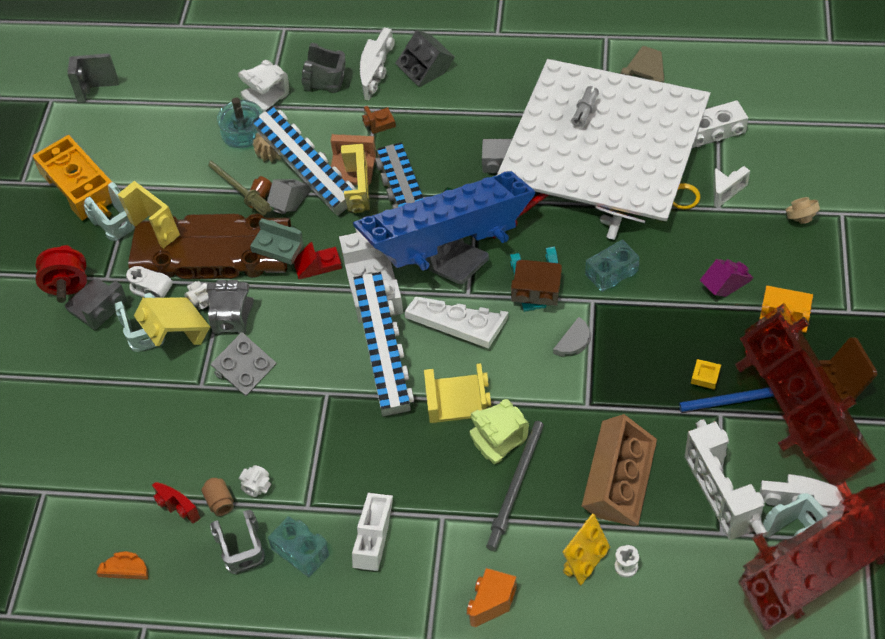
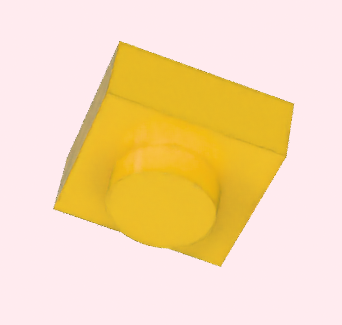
M697 359L691 384L715 389L721 365Z

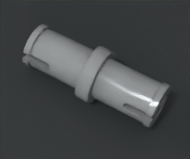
M588 86L582 99L578 101L577 110L571 120L575 126L580 119L578 127H583L588 115L592 113L594 109L593 104L599 95V90L596 87L591 94L593 86Z

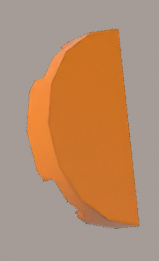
M127 551L114 553L113 557L99 565L96 572L98 577L148 580V570L144 561L137 554Z

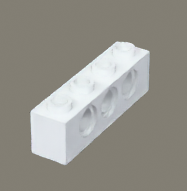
M738 100L705 109L692 148L746 133L748 116Z

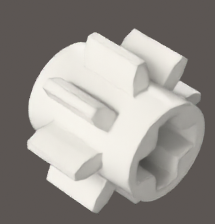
M198 281L187 286L189 291L185 293V298L188 297L195 307L197 306L198 310L209 306L208 293L206 292L207 283L201 284Z
M254 465L252 468L249 467L248 470L244 468L239 477L242 481L240 483L242 485L241 489L253 497H257L261 493L266 494L271 485L268 482L270 479L269 473L260 466Z

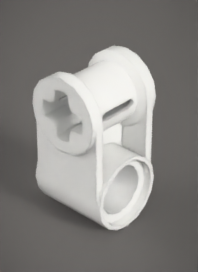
M141 266L130 268L126 274L127 280L130 282V291L144 298V294L152 293L155 298H164L173 284L167 275L145 269Z

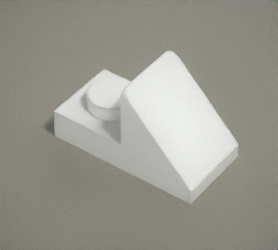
M743 166L738 171H733L728 177L718 169H715L713 193L714 206L716 208L748 186L749 169Z

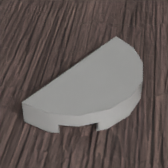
M580 317L577 318L554 347L553 354L559 356L579 354L587 347L589 343V327Z

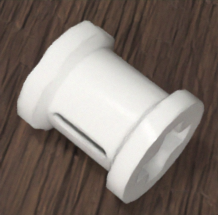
M631 545L619 547L615 554L617 559L615 571L621 577L630 578L638 570V550Z

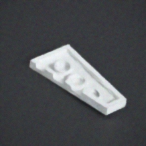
M415 297L405 310V318L488 349L508 320L509 312L500 311V314L489 312L488 308L480 307L479 310L466 308V305L463 304L450 306L445 305V301Z

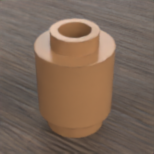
M218 478L207 480L201 491L210 511L215 513L216 516H224L230 513L234 508V500L225 481Z

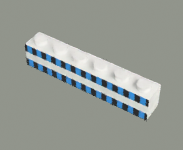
M270 106L252 121L256 131L319 198L339 216L347 209L344 191L356 190L350 181L345 182L341 178L342 174L335 166L331 168L328 165V159L322 152L317 153L314 150L315 146L308 138L303 139L298 127L295 124L290 125L287 122L288 118L281 110L277 111L273 106Z
M381 272L353 277L382 417L411 411L410 403L414 402L412 389L406 388L405 380H409L407 367L401 365L400 358H404L402 344H397L395 336H399L397 322H392L391 315L395 314L392 300L387 301L386 293H390L388 280L382 278Z

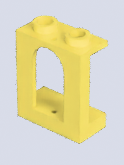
M363 144L342 145L341 154L346 172L357 171L358 190L344 191L348 212L362 213L365 210H370L367 160Z

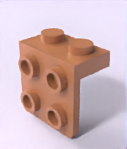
M332 134L333 158L331 168L335 166L341 172V178L345 182L350 181L352 185H358L357 171L346 172L341 146L363 144L367 160L368 185H370L377 154L374 136Z

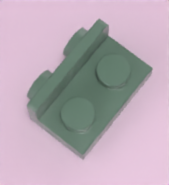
M261 219L259 221L260 231L250 246L251 252L292 265L304 245L302 232L294 227L284 226L272 220Z

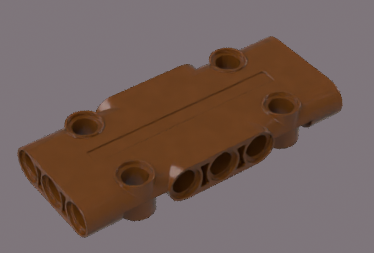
M194 214L185 216L183 220H177L173 216L180 235L165 248L160 246L150 220H143L135 227L128 262L129 269L134 266H141L157 273H163L169 278L176 274V276L182 279L235 278L239 275V271H244L246 276L251 278L260 276L263 271L265 273H286L288 263L251 252L250 246L260 231L259 221L261 219L272 220L291 227L290 218H264L261 214H252L246 219L239 214Z

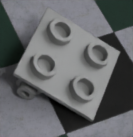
M241 332L210 365L216 369L214 374L218 378L225 377L246 396L275 366L276 362Z

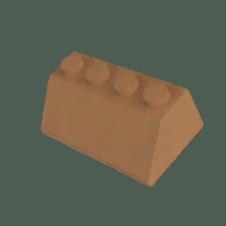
M625 414L602 421L582 507L595 514L599 519L637 526L640 520L657 439Z

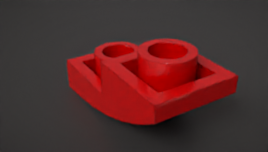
M158 482L152 484L156 493L153 495V498L160 508L165 506L170 513L176 510L182 519L187 517L192 524L201 519L196 506L185 495L165 484Z

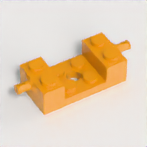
M70 135L32 155L39 173L49 184L54 183L66 196L71 209L82 221L88 218L84 209V201L89 196L105 216L107 215L108 218L111 216V212L106 206L112 203L108 190V184L112 183V181Z

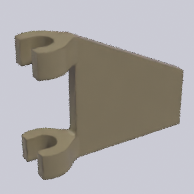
M642 46L629 65L621 70L620 74L628 76L636 74L652 81L664 83L662 51Z

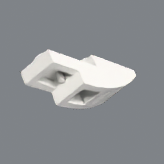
M384 28L376 41L368 40L363 50L360 62V76L365 100L369 101L372 94L377 91L380 80L385 77L386 68L384 67V62L389 50L393 49L395 42L394 38H392V29Z
M788 474L786 483L762 480L759 491L764 502L769 505H787L796 501L797 496L800 494H810L828 512L831 519L845 520L850 523L863 522L868 511L866 503L845 490L804 476Z

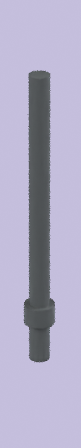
M540 421L534 422L498 517L494 518L490 529L492 532L486 548L491 551L496 550L501 535H504L508 526L507 519L544 426Z

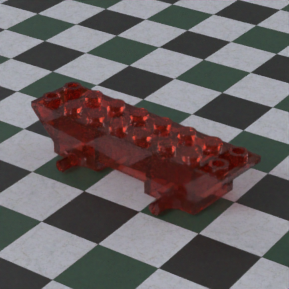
M783 303L745 330V335L740 339L745 347L746 357L736 363L735 366L742 372L749 366L754 365L760 376L766 379L785 414L783 417L789 426L790 435L778 442L779 447L786 451L794 444L800 446L805 457L812 461L831 485L837 486L877 459L847 410L856 405V401H854L851 395L843 400L840 398L801 330L810 325L807 319L803 316L796 322L786 304Z
M841 481L835 486L843 499L836 507L827 512L828 515L798 535L791 539H784L775 546H768L763 533L752 537L759 553H757L753 560L743 565L745 571L738 583L765 631L792 614L795 619L801 618L805 615L802 607L874 560H876L877 565L885 563V482L875 486H868L860 492L852 494L846 481Z

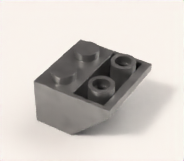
M416 30L395 64L421 87L443 75L455 56L431 34Z

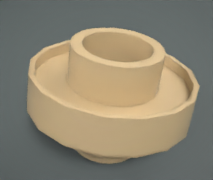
M803 197L792 201V205L786 208V214L788 219H794V221L804 224L813 220L812 217L820 210L818 200H810L809 197Z

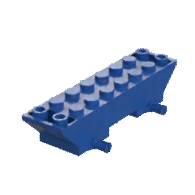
M505 171L478 182L465 184L462 187L446 190L438 195L425 197L422 200L406 203L398 208L364 217L361 220L354 221L353 226L397 268L408 264H417L422 270H427L430 264L425 259L437 255V247L470 235L476 240L494 236L502 243L504 241L507 242L509 236L505 231L516 227L517 217L533 198L535 190L512 171Z

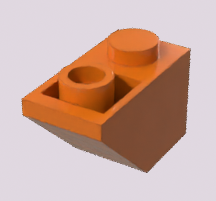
M488 568L485 569L483 577L479 576L476 582L475 592H477L475 600L471 599L468 604L467 615L470 617V626L477 627L510 610L517 589L516 576Z

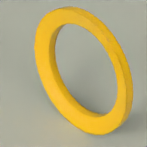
M681 183L678 190L688 189L692 191L696 196V200L688 206H681L673 202V206L679 209L695 207L700 201L699 190L693 185Z

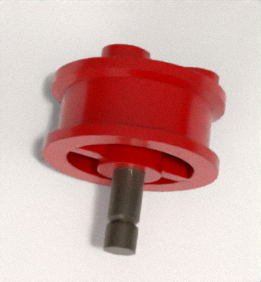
M67 245L43 251L36 258L37 273L35 281L37 286L48 294L57 295V302L64 303L66 295L79 292L87 283V275L85 273L87 266L86 258L82 253Z

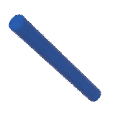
M776 387L680 402L679 408L681 412L775 397L777 396Z

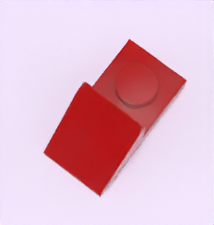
M312 242L294 260L298 280L342 269L336 247L315 252Z

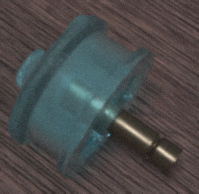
M233 98L232 102L225 105L217 115V123L222 140L228 146L234 148L253 146V140L258 132L252 121L263 113L261 107L249 100Z

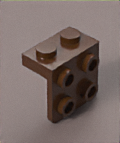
M518 260L516 262L514 280H512L511 302L558 306L562 272L561 264Z
M855 337L849 338L831 360H812L807 366L829 405L852 404L877 376V370Z

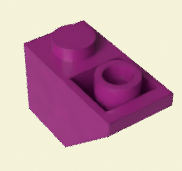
M716 259L700 281L714 295L727 297L749 283L754 277L748 273L749 268L739 261L735 263L729 259L726 261Z

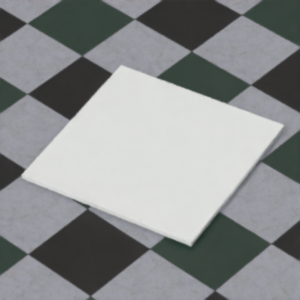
M547 59L497 175L505 171H512L536 192L667 221L703 118L710 92ZM588 86H593L591 94L596 87L599 90V95L593 104L594 109L592 113L588 115L583 127H578L580 119L575 126L571 120L577 110L578 101L582 99Z

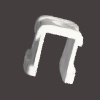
M268 60L262 61V64L249 70L244 69L238 73L239 78L251 87L241 92L242 98L245 99L250 107H253L258 112L261 111L263 113L278 100L284 99L289 93L287 73Z

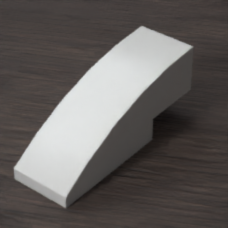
M368 493L357 526L358 535L352 551L353 568L378 571L386 541L393 496Z

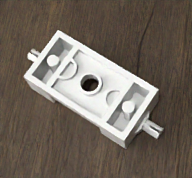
M357 229L354 234L340 236L342 255L358 323L362 322L353 279L356 276L381 272L382 278L388 280L390 293H386L387 301L392 300L395 313L391 316L403 314L401 295L397 279L394 277L391 261L381 251L374 248Z
M705 420L698 421L696 423L697 428L688 431L685 459L728 539L732 540L754 531L758 539L764 538L768 535V532L761 522V514L764 507L762 495L754 490L752 484L733 490L730 479L728 477L725 478L721 471L724 458L726 457L727 444L729 443L726 432L719 428L717 422L707 425Z

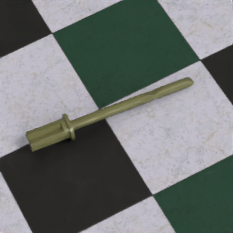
M209 161L208 166L245 196L244 202L248 206L254 207L262 215H266L267 212L271 211L270 204L260 196L257 190L248 191L213 161Z

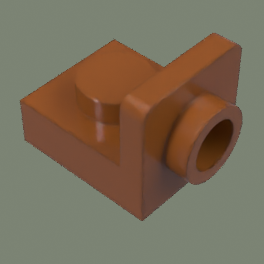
M364 106L365 115H362L364 126L369 127L372 134L396 127L395 120L388 107L371 112L368 106Z

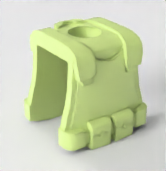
M508 399L502 400L500 404L480 411L476 410L470 415L476 426L469 432L474 445L481 451L486 460L489 459L494 465L501 462L502 458L513 448L522 445L528 437L529 423L516 406L513 407V404Z

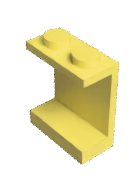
M133 181L117 194L132 225L136 227L148 216L150 217V223L162 248H165L180 235L169 206L137 182Z
M188 297L142 298L134 314L136 320L156 346L161 345L167 332L184 331L194 345H201L210 328Z
M481 363L476 364L477 375L435 379L433 369L424 370L430 423L471 419L470 415L472 412L491 407L490 392L485 393L484 388L489 387L487 372L482 373Z

